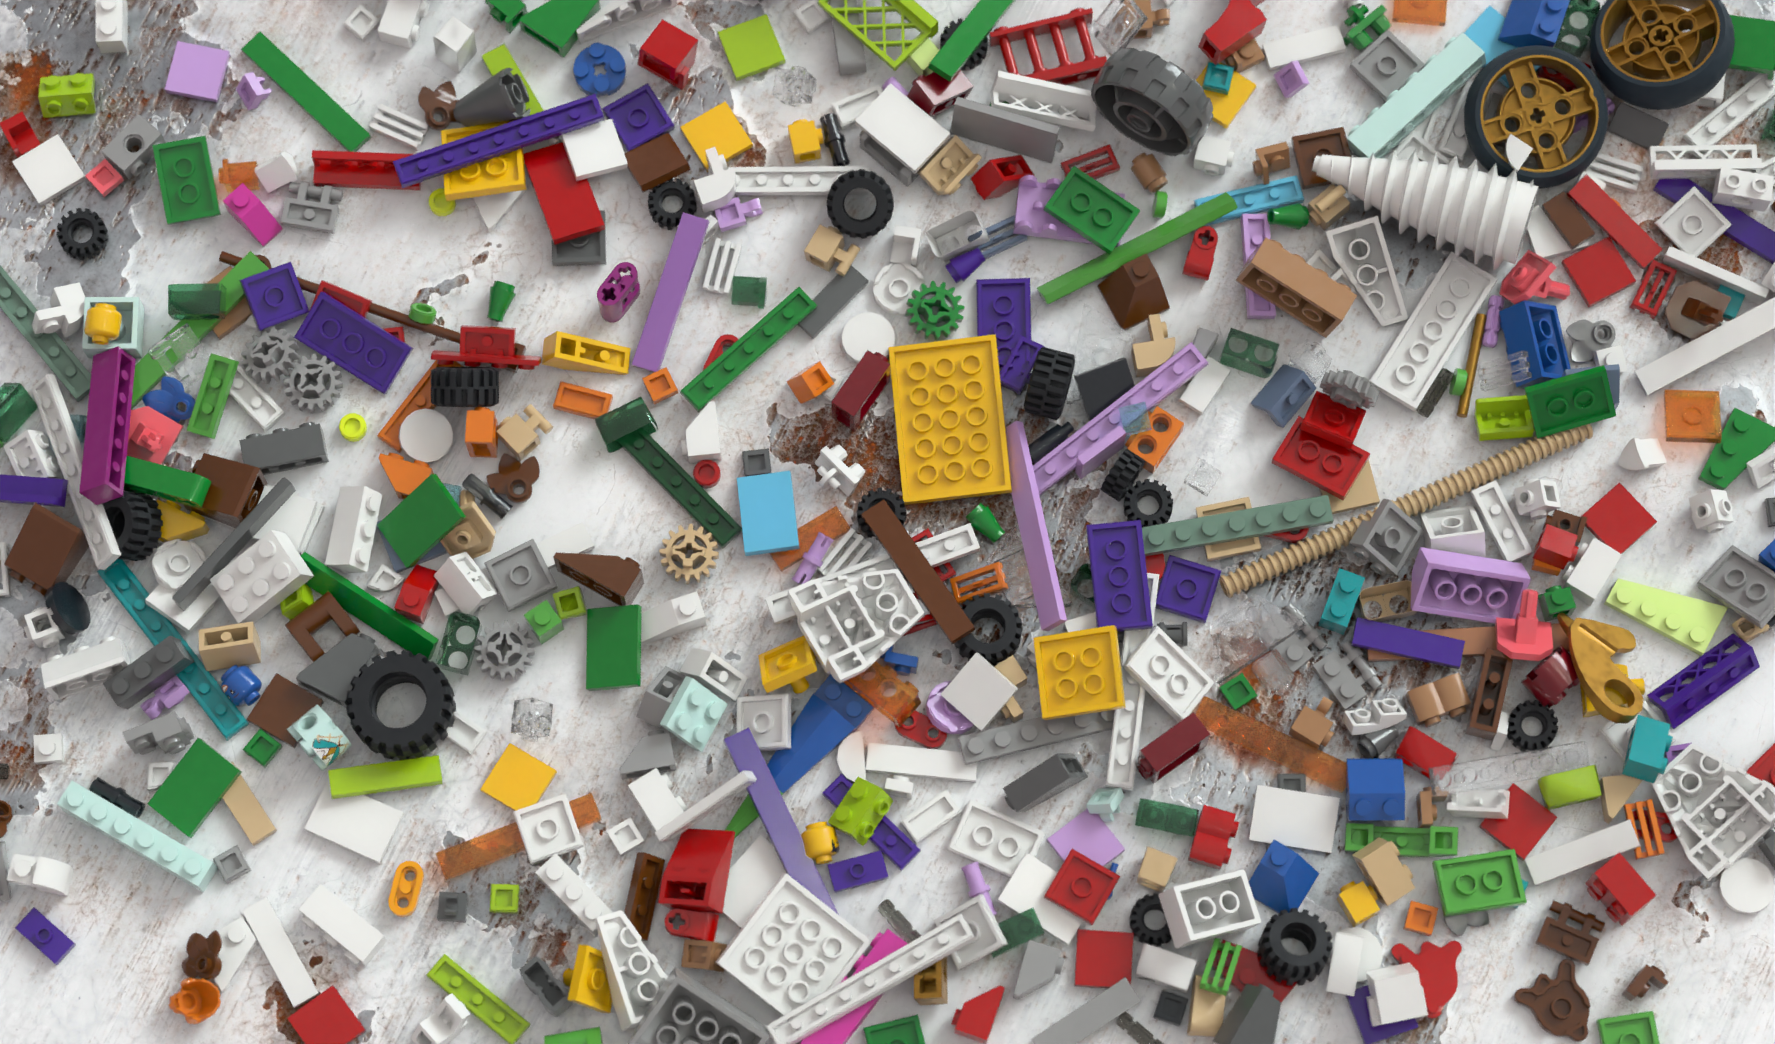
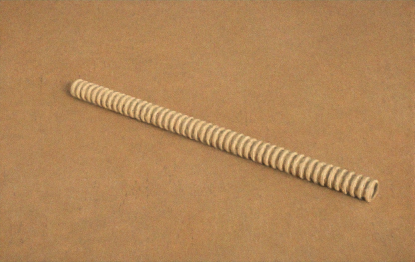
M1587 424L1541 438L1535 436L1533 441L1530 439L1526 440L1525 444L1520 443L1518 447L1513 446L1510 448V451L1506 449L1503 451V454L1497 453L1495 458L1490 456L1488 461L1483 459L1480 461V464L1474 463L1472 468L1467 466L1465 471L1458 470L1457 474L1452 473L1449 478L1445 476L1442 478V481L1436 480L1434 484H1427V488L1422 486L1419 488V491L1413 490L1411 495L1406 493L1404 498L1399 496L1396 498V501H1391L1409 517L1410 515L1415 517L1418 515V512L1424 513L1426 508L1430 510L1433 508V505L1440 506L1441 502L1446 503L1449 498L1453 500L1456 498V495L1462 496L1464 491L1469 493L1471 488L1477 489L1479 485H1486L1487 481L1490 483L1494 481V478L1501 479L1502 475H1509L1510 471L1514 473L1517 471V468L1523 469L1525 465L1530 466L1532 461L1537 463L1540 461V458L1546 459L1548 454L1553 456L1555 451L1559 453L1562 451V448L1568 449L1570 445H1577L1578 441L1582 443L1585 441V438L1591 439L1593 437V429L1591 424ZM1378 507L1373 508L1372 512L1370 510L1366 511L1365 515L1359 514L1358 518L1352 517L1350 522L1347 520L1343 521V525L1338 523L1334 529L1329 527L1327 532L1322 530L1320 535L1313 534L1311 539L1307 537L1304 539V542L1298 541L1297 545L1291 544L1288 549L1284 547L1281 549V552L1275 551L1273 556L1268 554L1266 559L1261 557L1257 563L1252 561L1250 566L1246 564L1243 565V569L1236 568L1234 573L1230 571L1227 573V576L1221 575L1219 582L1226 596L1232 598L1234 593L1238 595L1241 593V590L1247 591L1250 586L1252 588L1256 587V583L1263 584L1265 579L1270 581L1272 576L1277 578L1281 572L1286 574L1288 569L1293 571L1295 566L1302 567L1304 562L1308 564L1311 559L1315 561L1318 559V556L1324 557L1327 552L1329 554L1333 553V549L1338 551L1342 545L1347 547L1363 520L1370 521Z

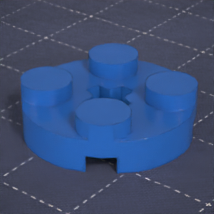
M596 42L578 54L574 62L573 73L578 87L587 95L596 94L599 97V95L608 94L609 96L616 93L623 86L626 80V63L618 50L609 45ZM596 66H605L606 74L600 73L598 76L594 74Z

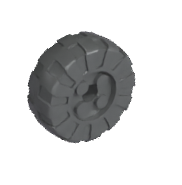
M1123 48L1114 52L1100 69L1091 89V97L1098 111L1114 128L1141 146L1152 151L1164 153V155L1178 156L1191 152L1205 135L1213 118V104L1211 99L1204 93L1203 87L1195 79L1192 80L1186 75L1185 71L1172 62H1167L1161 59L1159 55L1146 50L1138 51L1135 48Z

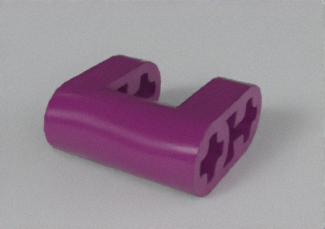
M629 262L619 263L597 291L600 313L607 322L614 323L619 321L640 295L638 273L633 264ZM628 270L630 271V275L621 277L620 272L627 273Z

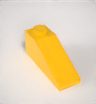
M556 331L544 338L541 364L564 370L627 375L631 348Z

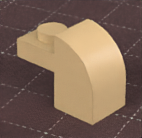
M1153 314L1148 317L1147 325L1151 341L1132 344L1131 355L1136 378L1150 375L1173 357L1175 337L1167 338L1166 322H1161L1160 314Z
M1013 655L995 666L1018 689L1027 684V676ZM1012 696L1000 712L1005 719L1010 718L1013 723H1016L1023 718V710L1014 696Z

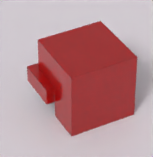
M662 19L640 47L637 65L683 90L688 83L690 69L695 64L698 39Z

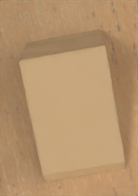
M1627 775L1601 778L1599 781L1602 794L1600 799L1606 823L1609 824L1642 780Z

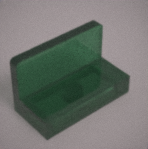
M4 383L0 387L1 442H7L38 408L21 383Z

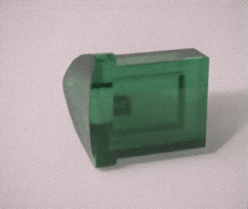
M733 276L732 305L758 306L759 309H764L767 300V277Z

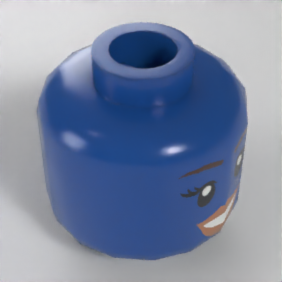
M234 665L221 677V690L235 706L244 704L250 706L260 698L261 695L258 692L262 687V683L248 666L239 667Z

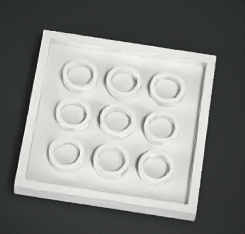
M783 873L716 960V963L784 1016L840 984L872 941L787 873Z

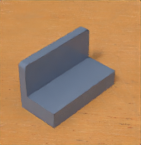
M1284 364L1252 400L1251 404L1253 407L1267 412L1277 426L1284 428L1317 388L1303 370Z

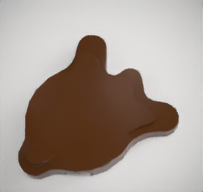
M1564 959L1560 962L1555 980H1551L1546 974H1540L1532 988H1520L1515 992V1002L1530 1009L1537 1023L1546 1032L1555 1036L1568 1037L1575 1042H1581L1588 1036L1587 1023L1590 1002L1585 991L1576 982L1575 964L1572 960Z

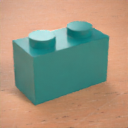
M1339 568L1318 626L1344 635L1365 577Z
M1641 715L1637 716L1631 729L1622 774L1651 783L1655 782L1658 774H1664L1668 759L1664 758V752L1669 751L1673 736L1668 735L1671 724Z

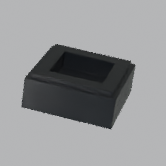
M1162 990L1153 1018L1180 1027L1189 999Z

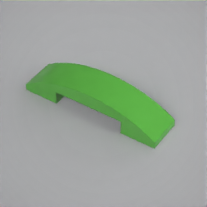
M1346 823V852L1356 853L1380 837L1384 840L1392 841L1400 852V855L1397 857L1457 856L1458 827L1430 826V828H1407Z

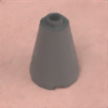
M505 68L456 102L453 110L456 121L467 127L513 121L529 116L530 109L526 110L525 104L530 101L529 95L521 77L518 74L512 75L510 72L513 70L512 68Z

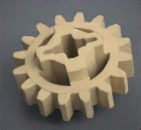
M689 524L688 530H684L679 525L678 533L675 534L670 530L669 536L671 539L662 540V544L666 548L659 550L660 556L665 557L661 560V565L668 566L666 569L668 576L675 573V581L677 582L681 577H684L686 584L690 583L691 578H695L697 583H699L700 575L703 574L709 577L708 568L716 569L717 567L712 559H719V552L713 551L718 548L717 542H710L713 538L711 532L703 535L704 528L702 526L695 531L693 524ZM685 538L679 545H675L678 541ZM695 540H700L706 546V548L703 546H699L695 542ZM688 550H693L691 558H686L685 554H687ZM672 559L679 561L683 565V569L677 567ZM699 563H703L699 568L694 569Z

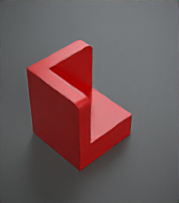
M23 111L0 123V127L17 158L40 145Z

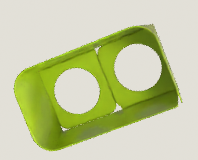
M1596 765L1547 775L1537 780L1545 808L1548 810L1598 799L1602 795Z

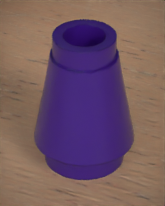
M976 247L949 259L950 262L945 267L956 283L961 280L964 282L986 259L979 248Z

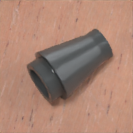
M1393 725L1379 731L1361 735L1360 740L1357 742L1360 753L1366 759L1378 758L1399 737L1398 730Z

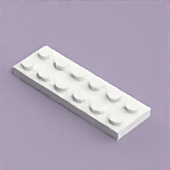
M1451 251L1370 380V386L1377 387V390L1415 412L1498 278L1460 256L1456 258L1455 253Z

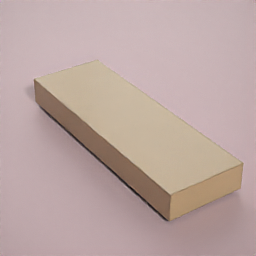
M240 774L223 796V800L252 845L255 846L277 830Z

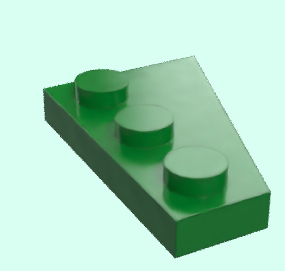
M1734 408L1698 479L1719 490H1725L1747 468V462L1761 455L1775 441V427Z

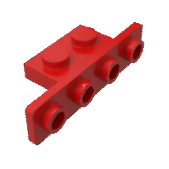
M462 325L460 329V352L434 350L431 353V360H437V364L453 365L454 361H464L465 366L472 367L481 366V363H491V367L507 368L508 364H516L519 369L532 370L535 366L540 365L541 356L515 355L516 328Z

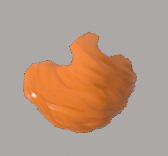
M186 978L181 981L182 988L180 991L170 996V1003L168 1005L173 1012L185 1016L188 1024H198L213 1016L220 1007L219 990L208 980Z

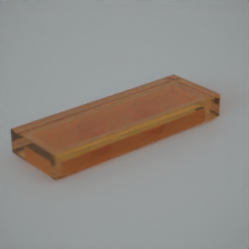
M837 506L798 528L800 549L769 554L782 572L804 559L802 557L804 552L809 551L818 532L835 540L846 534L851 528Z

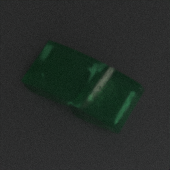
M1140 798L1135 825L1194 837L1199 810Z
M1034 908L998 923L1008 944L991 953V955L995 958L1018 948L1019 945L1029 940L1031 941L1045 934Z

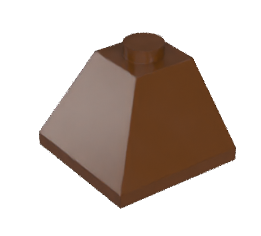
M1147 253L1123 264L1097 286L1122 332L1148 320L1149 315L1161 314L1170 309L1160 277Z

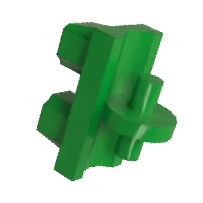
M1382 4L1366 18L1364 15L1369 9L1365 5L1359 9L1352 5L1347 9L1349 18L1344 23L1348 27L1354 23L1356 26L1347 32L1343 38L1346 46L1352 43L1354 47L1362 52L1373 42L1365 30L1371 27L1380 37L1392 26L1384 15L1387 9Z

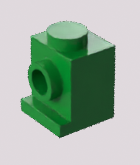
M485 0V3L490 8V15L499 23L504 21L506 30L509 33L520 24V18L527 14L526 5L520 0Z
M1553 586L1546 589V593L1538 595L1545 622L1557 619L1559 613L1571 616L1576 608L1570 587Z

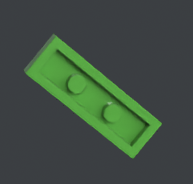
M211 353L186 431L215 439L239 364L238 361Z

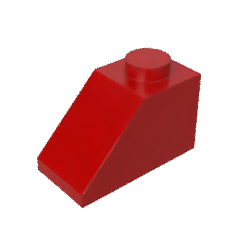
M1016 155L989 160L970 179L975 185L977 193L984 200L999 198L1017 188L1019 180L1023 176L1035 175L1023 156Z
M416 564L403 583L394 606L395 611L409 620L424 624L435 595L434 592L439 585V582L434 577L437 571Z
M999 985L964 1002L962 1010L956 1008L951 1023L956 1026L954 1034L987 1044L1005 987Z

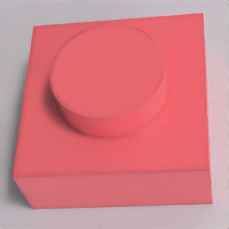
M106 159L85 175L86 179L103 197L107 196L124 181L123 177Z

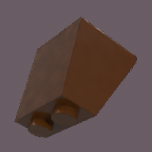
M204 453L201 460L198 459L195 462L192 473L209 479L212 482L202 508L184 505V507L189 511L236 528L257 506L264 486H267L268 483L258 467Z
M35 502L4 565L10 571L8 575L19 583H23L24 580L33 585L31 587L33 591L45 597L48 588L58 582L67 581L89 548L85 534L80 528Z

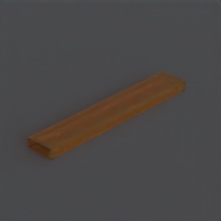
M592 793L569 801L578 829L602 820ZM517 822L439 851L436 853L444 877L448 880L526 849Z

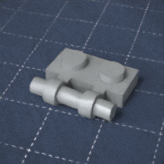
M304 181L300 183L290 182L289 193L297 194V198L286 197L280 221L281 225L334 234L340 209L339 206L331 205L330 202L332 200L342 201L343 191L335 190L333 186L328 185L318 187ZM308 196L319 197L321 200L319 203L307 201Z
M1291 603L1284 609L1290 617L1289 620L1284 622L1279 615H1276L1258 630L1256 635L1293 675L1314 657L1308 647L1314 644L1321 651L1328 643L1322 637L1323 633L1318 628L1315 629L1305 618L1307 615ZM1296 625L1306 635L1302 641L1292 631Z
M1348 640L1341 646L1347 653L1345 657L1341 659L1334 650L1312 666L1314 672L1343 711H1346L1367 696V693L1362 688L1363 685L1369 683L1373 690L1378 689L1382 685L1377 677L1378 673L1375 668H1370L1362 657L1363 652L1359 647L1351 646V640ZM1354 663L1362 675L1355 678L1347 666Z

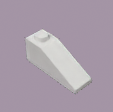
M697 591L671 599L641 614V645L707 625Z

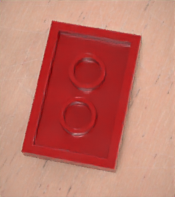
M1298 416L1272 458V464L1344 501L1370 458V453L1355 445L1348 449L1300 430L1304 418Z

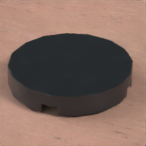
M58 582L48 588L45 594V604L47 609L51 607L53 622L61 630L72 635L87 629L90 624V611L80 592L66 582Z

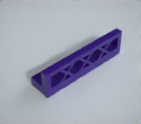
M0 474V502L34 505L36 502L41 506L65 507L68 480Z
M1733 633L1653 690L1647 697L1652 704L1663 712L1666 722L1671 724L1670 727L1675 729L1758 669L1760 665L1753 647ZM1733 645H1736L1738 647V649L1732 653H1725V651ZM1717 662L1712 668L1703 669L1706 664ZM1687 678H1695L1690 684H1682ZM1674 693L1665 702L1659 699L1665 694Z

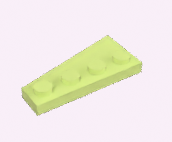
M1619 578L1604 603L1608 607L1700 656L1704 654L1728 609L1726 606Z

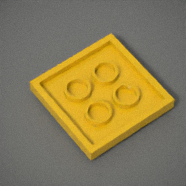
M512 121L441 130L442 145ZM523 148L444 174L446 201L526 190Z
M1115 625L1033 638L1041 711L1044 720L1126 708L1117 628Z

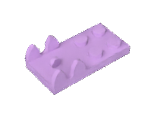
M1026 175L1019 180L1013 234L1093 244L1044 211V207L1062 183L1059 179L1052 178L1045 183L1037 182L1035 176ZM1116 193L1117 195L1125 199V194Z

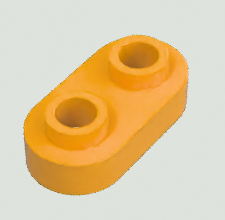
M414 861L401 863L395 872L388 904L391 911L399 917H407L413 914L419 901L424 881V872L421 866ZM409 872L415 873V878L412 881L405 879L406 874ZM402 899L408 900V905L405 908L399 907V901Z

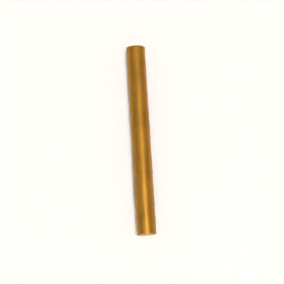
M1478 313L1475 318L1465 369L1467 372V382L1463 394L1460 395L1457 416L1462 418L1468 416L1487 318L1485 314Z

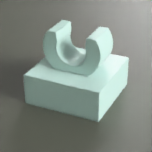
M1099 788L1086 806L1090 814H1100L1103 822H1113L1114 817L1112 813L1120 812L1119 804L1125 796L1121 788Z

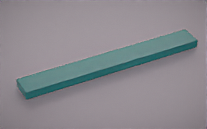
M116 559L105 570H98L97 573L154 646L168 636L181 640L195 662L178 673L177 676L225 739L228 741L248 726V721L222 692L221 686L211 673L206 671L204 664L170 620L146 604L145 599L149 596V593L122 559Z

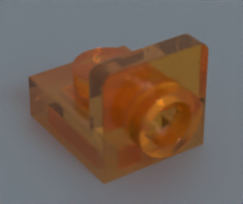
M222 159L223 168L218 169L220 184L225 185L227 192H233L242 183L249 190H260L259 178L255 173V167L258 166L257 161L230 163L228 159Z

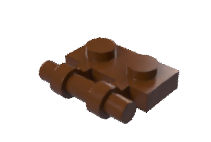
M1553 900L1549 910L1559 914L1558 919L1555 920L1548 916L1545 918L1535 943L1588 966L1599 941L1598 938L1589 935L1590 930L1594 929L1601 933L1605 922L1596 919L1594 914L1589 912L1584 914L1573 909L1571 904L1566 902L1561 904ZM1567 919L1582 924L1581 930L1566 925Z

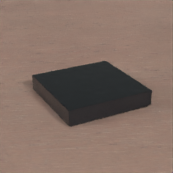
M1124 357L1074 376L1089 421L1135 386L1127 360Z

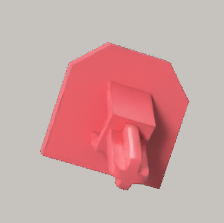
M1528 250L1503 279L1500 295L1514 305L1530 299L1533 295L1542 298L1550 296L1565 300L1570 295V286L1551 280L1549 276L1556 269V266Z
M149 406L131 410L127 456L162 465L184 426Z
M1532 589L1522 591L1520 612L1516 615V619L1496 617L1497 650L1511 659L1540 661L1551 655L1553 651L1551 622L1538 621L1536 616L1538 592Z

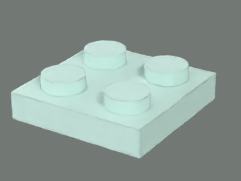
M686 676L660 725L694 750L702 752L728 704L695 679Z

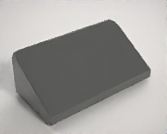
M1620 102L1607 131L1649 150L1650 146L1660 145L1669 124Z

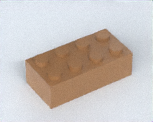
M1267 237L1250 255L1236 278L1237 282L1325 338L1343 321L1357 297L1347 285L1337 283L1329 278L1325 271L1315 269L1307 264L1303 257L1290 253L1278 241L1270 240Z

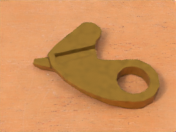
M1559 613L1557 620L1569 638V649L1576 674L1592 705L1604 718L1614 723H1629L1642 711L1644 699L1639 688L1610 658L1617 652H1631L1636 647L1634 635L1629 630L1584 618L1572 620L1566 614ZM1604 687L1613 688L1623 695L1628 707L1624 708L1614 704L1607 697Z

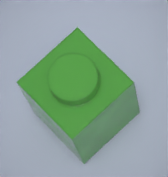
M547 600L524 614L526 623L541 644L564 630L561 619Z

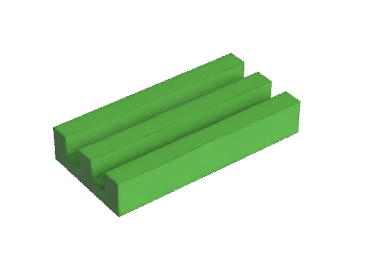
M1215 938L1199 988L1227 996L1242 946L1238 944L1236 947L1231 946V942L1228 941L1225 944L1220 943V939ZM1220 950L1222 951L1213 982L1209 984L1207 981L1217 951ZM1230 953L1233 954L1222 988L1218 986L1227 955Z

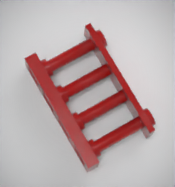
M1076 8L1068 14L1010 28L1002 26L989 33L990 47L1000 45L1007 73L1021 75L1018 73L1010 42L1022 39L1026 41L1034 69L1032 74L1024 75L1025 77L1068 85L1096 78L1100 69L1107 61L1106 56L1098 57L1095 55L1086 25L1092 23V8ZM1072 27L1077 28L1085 56L1082 62L1074 64L1069 60L1061 30ZM1051 33L1060 64L1057 68L1049 70L1044 68L1035 37Z

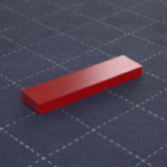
M1587 174L1567 193L1641 269H1644L1663 250Z

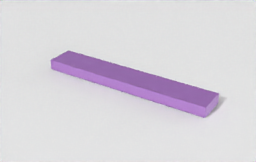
M683 212L632 362L633 366L651 372L660 370L710 223L709 220Z

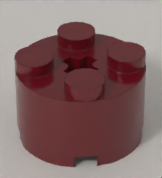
M1562 645L1554 650L1555 653L1551 657L1544 658L1521 681L1541 705L1546 706L1548 704V708L1558 704L1567 695L1564 692L1566 688L1569 690L1580 683L1571 655Z

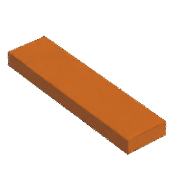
M436 360L378 433L377 437L400 453L402 448L398 436L400 426L405 418L416 410L425 408L434 410L436 405L431 403V370L437 367H464L457 361H454L453 365L437 364Z

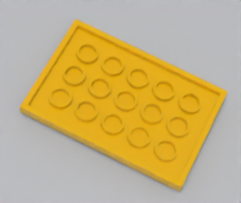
M996 335L888 347L904 505L1012 493Z

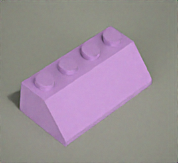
M1420 547L1412 569L1411 609L1412 611L1495 623L1496 617L1516 619V615L1520 611L1522 591L1528 588L1531 578L1522 563Z

